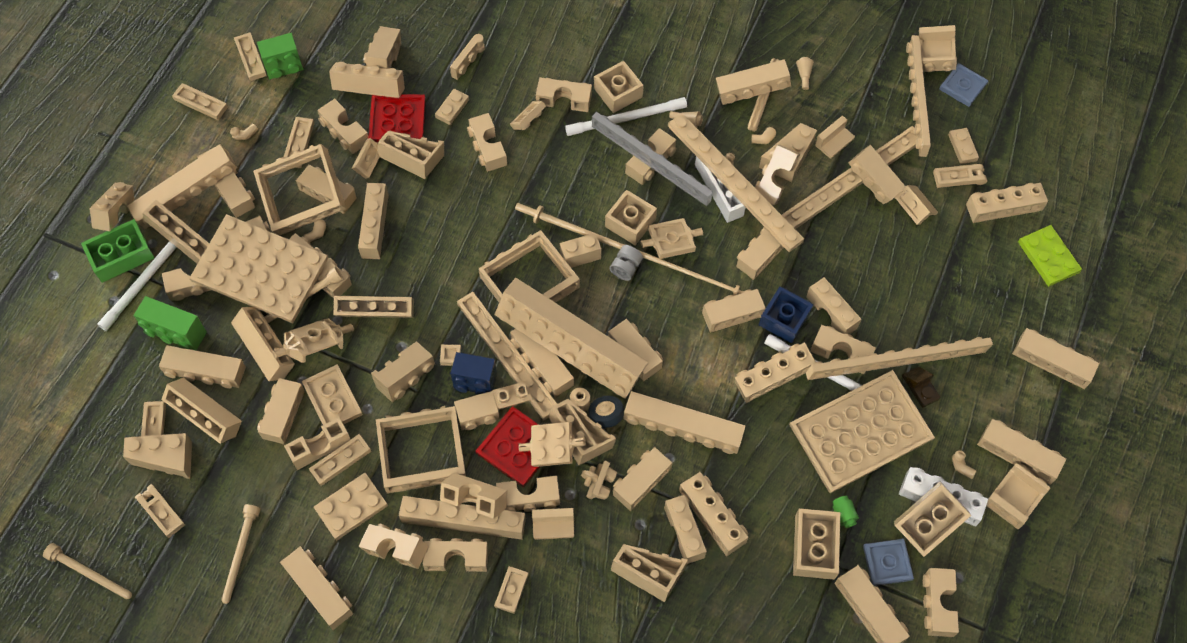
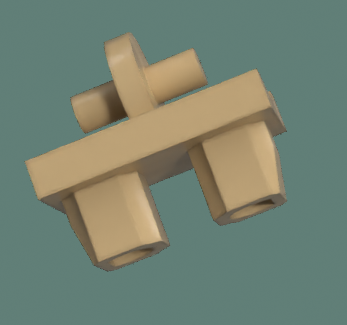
M527 381L492 390L498 410L532 401Z
M604 461L603 464H598L597 469L591 466L589 471H582L581 476L586 479L584 485L589 487L586 495L587 498L593 499L596 497L603 500L608 498L610 488L603 486V481L606 480L611 483L617 474L615 470L609 467V462Z

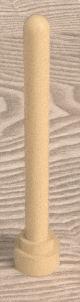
M336 267L329 270V273L326 275L327 277L313 286L307 298L329 284H338L344 280L340 271ZM268 314L264 318L269 323L277 317Z
M245 504L242 513L245 520L222 596L224 604L230 602L252 522L256 520V517H259L261 508L254 505Z
M51 543L44 550L43 557L51 562L59 561L125 599L132 597V593L129 590L63 554L60 546Z

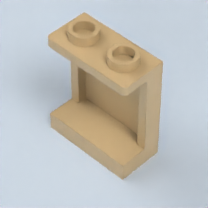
M955 25L920 27L919 40L923 72L956 70Z
M1016 463L988 498L986 506L1019 529L1025 524L1029 515L1050 490V487L1043 479L1031 474L1028 468Z

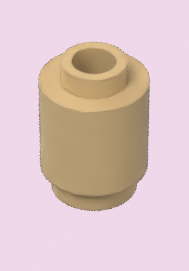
M576 388L571 392L570 400L584 412L587 411L590 406L589 392L584 388Z

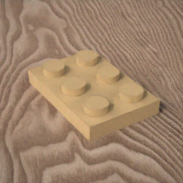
M338 364L302 381L323 425L338 417L344 425L363 415Z
M363 473L315 505L314 509L337 541L385 509L388 505L367 474Z

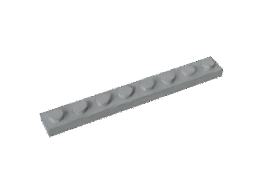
M598 112L592 116V127L704 205L707 206L711 202L713 191L708 186L699 183L692 175L683 172L679 166L667 161L663 155L654 152L650 146L638 141L634 135L625 132L621 126L615 125L606 116L600 115Z

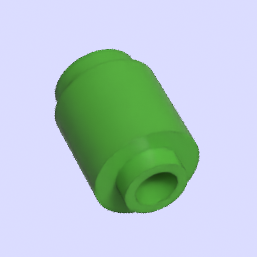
M848 496L835 499L832 508L834 512H840V526L849 528L856 525L859 517L852 500H849Z

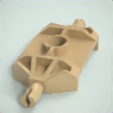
M323 319L285 332L283 348L273 350L272 355L275 359L289 355V357L304 363L306 362V356L335 345L343 349V335L354 331V327L351 323L341 327L330 319Z

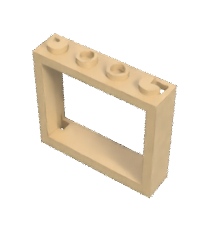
M322 144L317 146L311 145L309 149L296 151L289 157L278 158L276 162L262 165L263 167L253 171L271 230L277 235L285 234L346 210L328 149ZM321 157L334 200L280 221L267 178Z
M541 230L534 235L530 234L526 240L514 244L511 249L499 253L495 259L485 262V265L479 268L480 278L498 302H500L503 294L490 277L541 246L566 278V280L542 295L556 303L580 288V279Z
M442 406L436 410L423 409L418 413L405 412L400 416H386V418L376 419L383 483L387 494L440 485L442 481L453 473L466 476L455 406L447 408ZM448 420L452 421L458 467L391 478L385 431Z

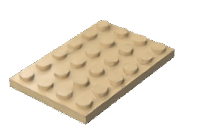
M226 214L189 279L196 284L294 323L323 270L328 256Z
M893 370L789 424L830 494L935 438Z

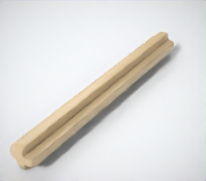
M773 58V59H771V62H770V63H773V62H776V61H780V60ZM770 92L758 96L748 124V130L753 132L757 130Z

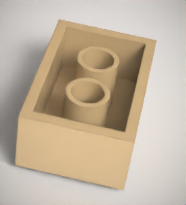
M940 481L897 518L894 524L924 557L964 523L971 514Z
M799 508L795 515L793 576L835 580L839 574L840 512Z

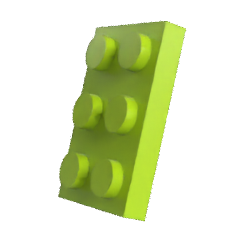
M1052 225L1024 236L1018 241L1048 287L1074 276L1082 270Z

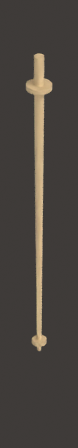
M520 203L516 204L515 210L533 216V223L538 224L541 219L584 236L594 233L543 213L544 207L541 205L536 210ZM596 234L598 241L618 249H621L624 245ZM640 251L645 259L733 291L734 296L737 293L741 294L743 292L739 290L740 286L738 285L733 288Z

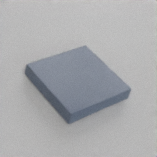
M958 63L956 70L949 74L939 90L970 107L987 85L988 80Z
M904 539L863 545L869 576L873 586L914 580Z

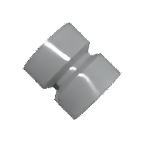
M623 245L617 254V258L612 262L610 271L616 277L629 281L636 271L635 268L643 260V255L636 248Z

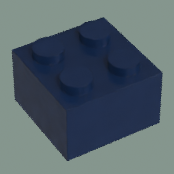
M779 287L761 315L759 326L793 343L810 316L814 304Z
M456 352L450 373L454 389L463 393L467 391L475 392L477 395L492 391L497 377L495 359Z

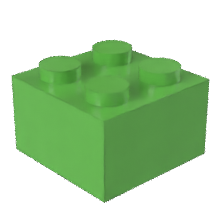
M292 33L257 42L269 80L303 70Z

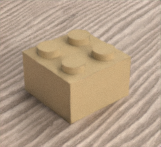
M625 61L594 76V89L612 113L643 98V84Z
M626 190L605 215V227L633 245H636L648 230L649 225H652L656 220L657 208Z

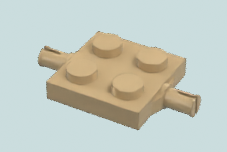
M684 218L649 225L648 230L651 239L641 240L642 248L653 246L657 251L659 259L695 252L696 246L693 237L702 236L703 230L702 228L691 230Z
M570 422L531 426L530 443H520L519 451H531V465L534 467L572 464L574 447L585 446L586 439L585 437H573L572 423Z

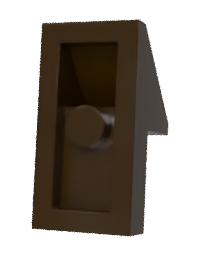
M917 367L902 374L903 379L922 408L939 401L941 397L931 383L932 373Z

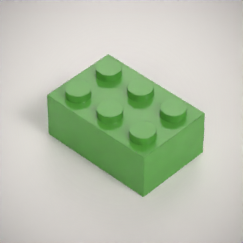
M135 219L81 243L94 273L102 283L155 258Z
M147 296L144 297L133 315L146 335L160 337L162 341L168 344L173 342L184 349L196 351L207 333L196 315Z

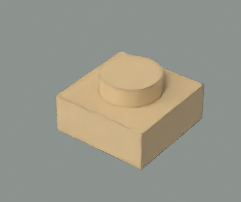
M441 345L440 364L453 366L456 352L461 353V345Z

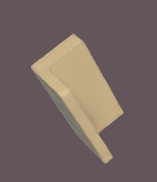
M844 116L837 119L817 137L815 146L829 158L834 157L855 138L845 128L847 119Z
M907 185L895 196V199L917 225H920L930 215L938 213L917 186Z
M573 508L532 510L533 538L535 540L574 537Z

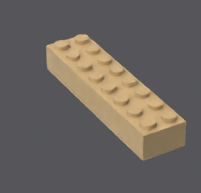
M517 278L503 292L494 314L624 399H626L648 364L646 360Z

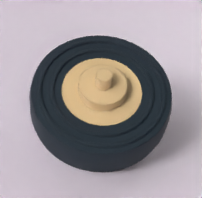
M614 396L597 398L589 406V418L593 422L600 424L601 428L613 427L624 417L623 404Z

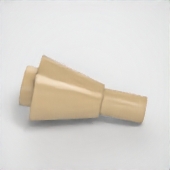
M802 57L796 62L802 79L803 90L809 89V78L814 63L809 57Z
M671 111L669 118L674 119L682 113ZM700 111L682 112L696 128L701 126L703 116Z

